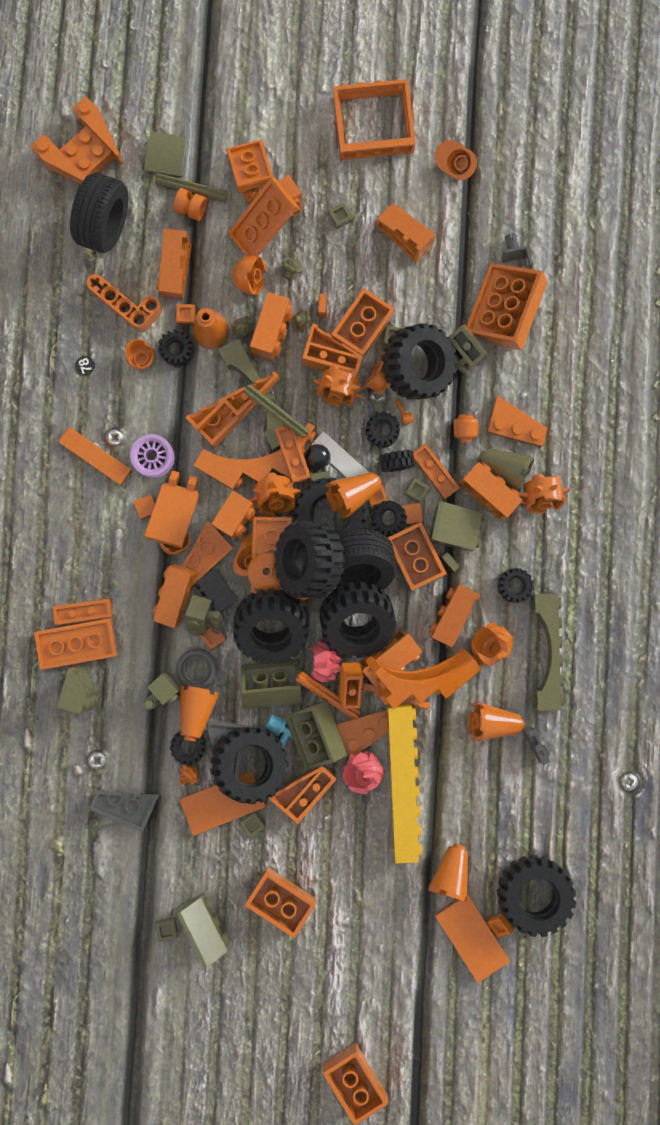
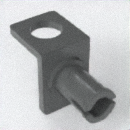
M512 233V238L511 234L506 235L505 241L508 250L503 251L501 261L508 262L524 259L526 269H532L533 262L529 247H519L516 233Z

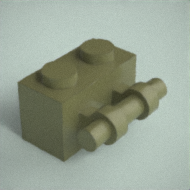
M466 325L460 326L449 336L452 341V347H455V350L457 349L463 356L460 360L454 353L455 358H457L455 368L463 375L469 371L465 366L467 362L471 367H474L489 354Z
M192 595L185 614L187 631L194 636H205L208 627H211L215 634L221 633L223 617L219 611H212V600Z
M168 672L161 674L147 687L153 694L145 700L144 706L151 710L158 707L159 703L162 705L166 703L171 704L180 698V686Z

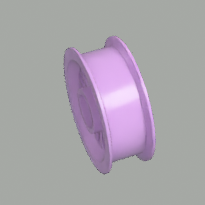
M147 434L137 439L130 452L134 468L149 478L164 476L174 464L173 448L166 439L156 434ZM157 452L156 459L150 461L148 459L149 454Z

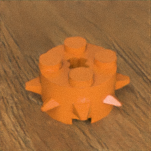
M330 365L329 369L323 371L321 380L313 379L315 383L319 384V386L315 387L317 396H322V401L330 405L340 407L342 403L350 407L353 405L355 397H363L357 393V391L361 390V387L358 386L359 375L356 372L341 370L336 365Z
M268 473L265 478L254 485L253 491L255 496L249 499V501L256 504L259 512L265 516L274 517V513L281 512L285 515L295 507V497L301 494V490L293 489L290 478L277 475L276 473Z
M542 474L534 475L532 480L523 484L524 492L520 493V495L524 497L521 498L522 502L520 504H525L526 509L528 508L530 513L544 514L546 509L555 508V511L565 505L564 499L568 497L564 495L570 492V488H562L560 476L544 477Z

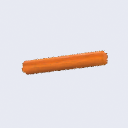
M305 672L298 673L296 677L298 683L322 699L327 700L328 703L350 718L357 719L361 712L358 708H341L340 698L336 693Z

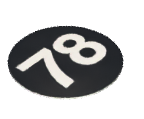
M82 356L77 359L75 368L79 374L89 375L94 371L95 363L91 357Z

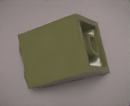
M439 501L435 506L429 535L431 543L471 552L475 551L476 548H479L481 537H478L479 529H483L485 518H482L483 513Z

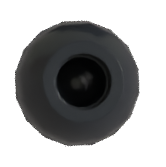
M314 444L307 449L305 461L312 470H322L331 461V454L324 445Z

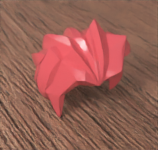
M321 637L320 642L315 643L308 649L314 653L313 658L315 659L313 663L315 668L309 676L319 683H328L337 679L341 672L339 663L342 661L341 656L343 653L340 655L334 649H330L327 646V642Z
M365 751L364 753L360 752L359 754L350 755L348 762H345L342 777L344 782L349 785L348 788L350 790L366 795L380 784L384 778L385 770L372 752Z

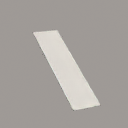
M324 431L311 444H322L327 447L331 454L330 463L347 478L369 473Z

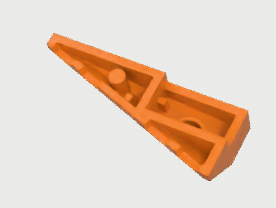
M274 371L271 375L258 379L251 385L265 395L280 379V376ZM242 387L217 400L218 402L208 407L205 406L200 411L192 415L189 414L185 418L216 448L257 403L243 392L246 387Z

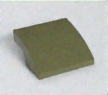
M150 131L144 170L182 176L188 138Z

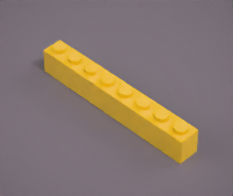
M401 703L395 709L390 704H387L395 864L419 862V855H422V845L418 843V836H421V825L417 824V817H420V805H416V798L420 797L419 786L415 784V779L419 778L418 766L415 767L414 759H418L417 747H414V740H417V730L413 728V720H416V709H412L411 703Z

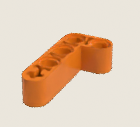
M93 274L87 279V286L93 295L138 332L147 331L162 313L161 304L154 296L146 297L136 306L100 275ZM95 284L101 285L103 290L101 291ZM115 294L113 300H107L109 295ZM151 304L157 305L154 310H148V307ZM129 306V311L122 312L123 307ZM139 318H144L142 324H136Z

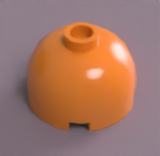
M245 256L235 264V267L232 269V278L235 286L241 292L249 295H258L263 290L265 279L262 280L263 273H266V265L263 258Z

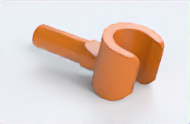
M396 400L395 403L400 410L403 424L413 423L412 412L406 413L400 400Z

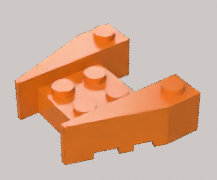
M86 96L72 108L77 120L84 128L59 150L43 134L30 146L36 157L49 170L79 185L86 176L95 172L100 173L114 159L121 165L124 164L99 109Z

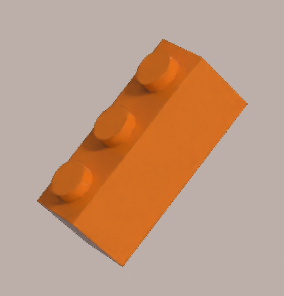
M177 564L166 568L164 572L165 582L158 593L160 599L153 609V614L155 615L153 621L172 628L181 625L197 571Z

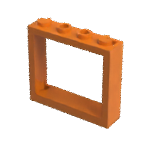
M397 78L393 81L377 80L373 83L359 82L354 85L342 84V86L333 87L340 160L414 153L415 136L408 79L398 80ZM402 94L407 138L345 144L340 101Z

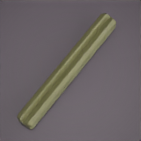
M160 173L156 174L155 183L157 185L175 190L184 188L191 191L192 194H199L221 202H226L228 198V192L225 190Z
M252 385L246 386L243 392L302 439L308 435L309 430Z

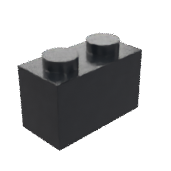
M216 568L196 581L199 585L197 589L202 596L206 595L208 599L212 600V611L214 612L219 611L222 613L239 601Z

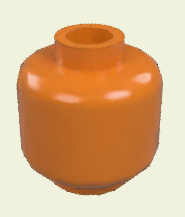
M458 415V418L454 420V437L460 439L461 442H472V438L478 436V419L473 418V415Z

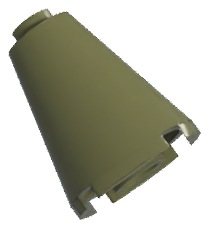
M487 448L486 451L483 450L478 461L489 466L490 472L494 476L498 475L506 482L505 485L520 492L526 481L527 474L529 475L534 458L528 455Z

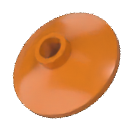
M259 554L252 559L248 566V579L257 590L263 589L267 591L268 588L277 590L281 587L279 584L280 580L276 577L277 571L274 568V554ZM265 568L270 569V574L267 576L263 574Z

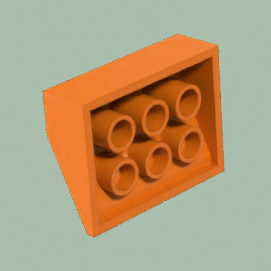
M490 263L467 323L469 330L475 337L506 348L522 351L548 283L544 273L539 270Z

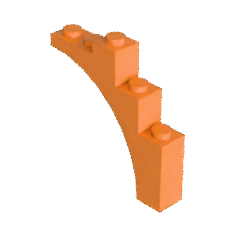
M310 423L305 426L309 430L308 435L304 439L297 436L303 455L307 450L305 449L308 442L311 443L316 436L314 432L315 426ZM203 449L193 465L197 470L233 491L242 486L245 480L243 478L244 475L256 483L265 478L266 474L273 471L281 476L290 478L281 449L264 457L247 460L225 458Z
M464 648L440 664L416 671H398L387 668L378 663L372 656L365 661L370 667L368 672L374 679L379 678L376 680L379 684L376 688L381 693L378 697L385 705L389 703L394 709L408 697L412 700L416 698L421 704L434 692L437 695L441 693L447 699L481 670L476 660Z

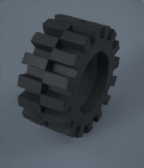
M173 329V332L167 331L168 334H163L162 340L159 339L160 345H158L161 357L167 364H172L174 367L176 365H179V367L183 366V363L187 364L188 359L191 360V355L194 354V346L188 334H184L181 330L178 332L176 329ZM176 341L183 344V351L178 355L169 352V346Z
M382 411V413L377 412L375 415H372L366 424L365 433L368 441L370 440L372 445L375 444L379 448L380 446L386 448L388 445L391 446L397 440L400 432L399 421L397 422V418L393 417L391 413L387 414L386 411ZM379 423H386L390 427V433L387 436L381 437L376 433L375 427Z
M413 450L392 451L379 456L381 472H394L415 467Z
M388 500L382 501L381 504L378 503L377 507L373 508V515L371 514L370 518H372L371 524L374 525L373 528L381 534L392 536L404 529L403 527L407 523V515L405 514V509L400 504ZM386 511H392L396 515L394 524L390 526L385 525L382 521V516Z
M521 568L509 569L502 573L498 579V592L508 602L519 603L527 600L532 595L534 580L531 579L532 576L526 570H521ZM513 578H518L523 584L522 590L519 593H513L509 589L508 584Z
M181 731L178 732L170 742L171 756H174V760L176 762L179 761L182 765L195 764L205 754L206 740H204V736L202 735L200 739H196V742H194L196 748L192 754H185L181 750L184 736H181Z

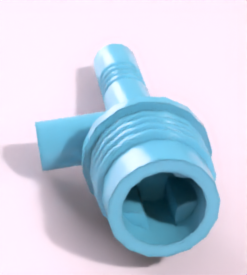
M271 714L264 728L276 737L282 733L279 740L283 744L281 747L284 748L288 739H293L291 731L285 726V719Z

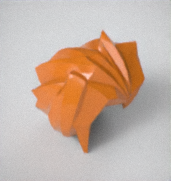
M494 622L481 626L478 632L474 634V639L471 640L472 653H474L473 658L476 659L479 665L487 667L495 665L496 662H500V660L511 654V649L513 648L512 635L503 625L499 627Z

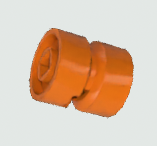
M180 188L174 200L173 211L181 215L188 214L189 218L200 221L206 209L207 197L199 194L193 195L191 191Z

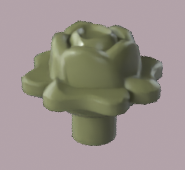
M289 258L286 261L282 260L281 263L286 269L284 274L286 277L291 278L293 274L303 273L300 261L295 258Z
M302 309L292 317V322L296 323V330L303 332L312 323L309 311H306V309Z
M246 318L235 319V323L231 324L232 333L237 334L238 337L249 336L250 332H253L252 322L247 321Z

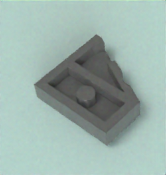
M529 725L525 726L522 732L538 762L542 765L550 762L548 758L550 754L545 745H542L538 731Z

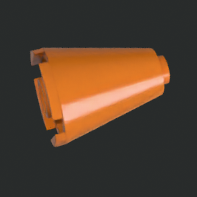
M203 308L198 311L192 326L193 337L203 348H219L229 337L228 321L220 313L209 308Z
M372 472L331 481L325 485V488L328 487L329 490L326 492V497L333 511H338L341 514L339 517L345 519L381 489L382 482L380 477Z
M184 686L180 687L181 736H184V740L196 742V739L201 738L219 693L215 692L214 695L209 694L210 690L188 686L187 690H185Z
M474 702L471 705L474 709L468 715L469 734H473L471 738L473 741L515 735L524 729V720L519 714L481 702Z
M453 844V847H448L429 885L428 891L466 902L468 851L464 850L465 846Z

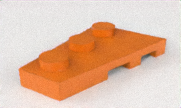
M497 395L487 433L542 447L547 427Z
M208 520L182 565L197 571L192 587L197 583L196 581L204 577L234 549Z
M387 709L336 724L349 757L351 754L360 753L388 733Z

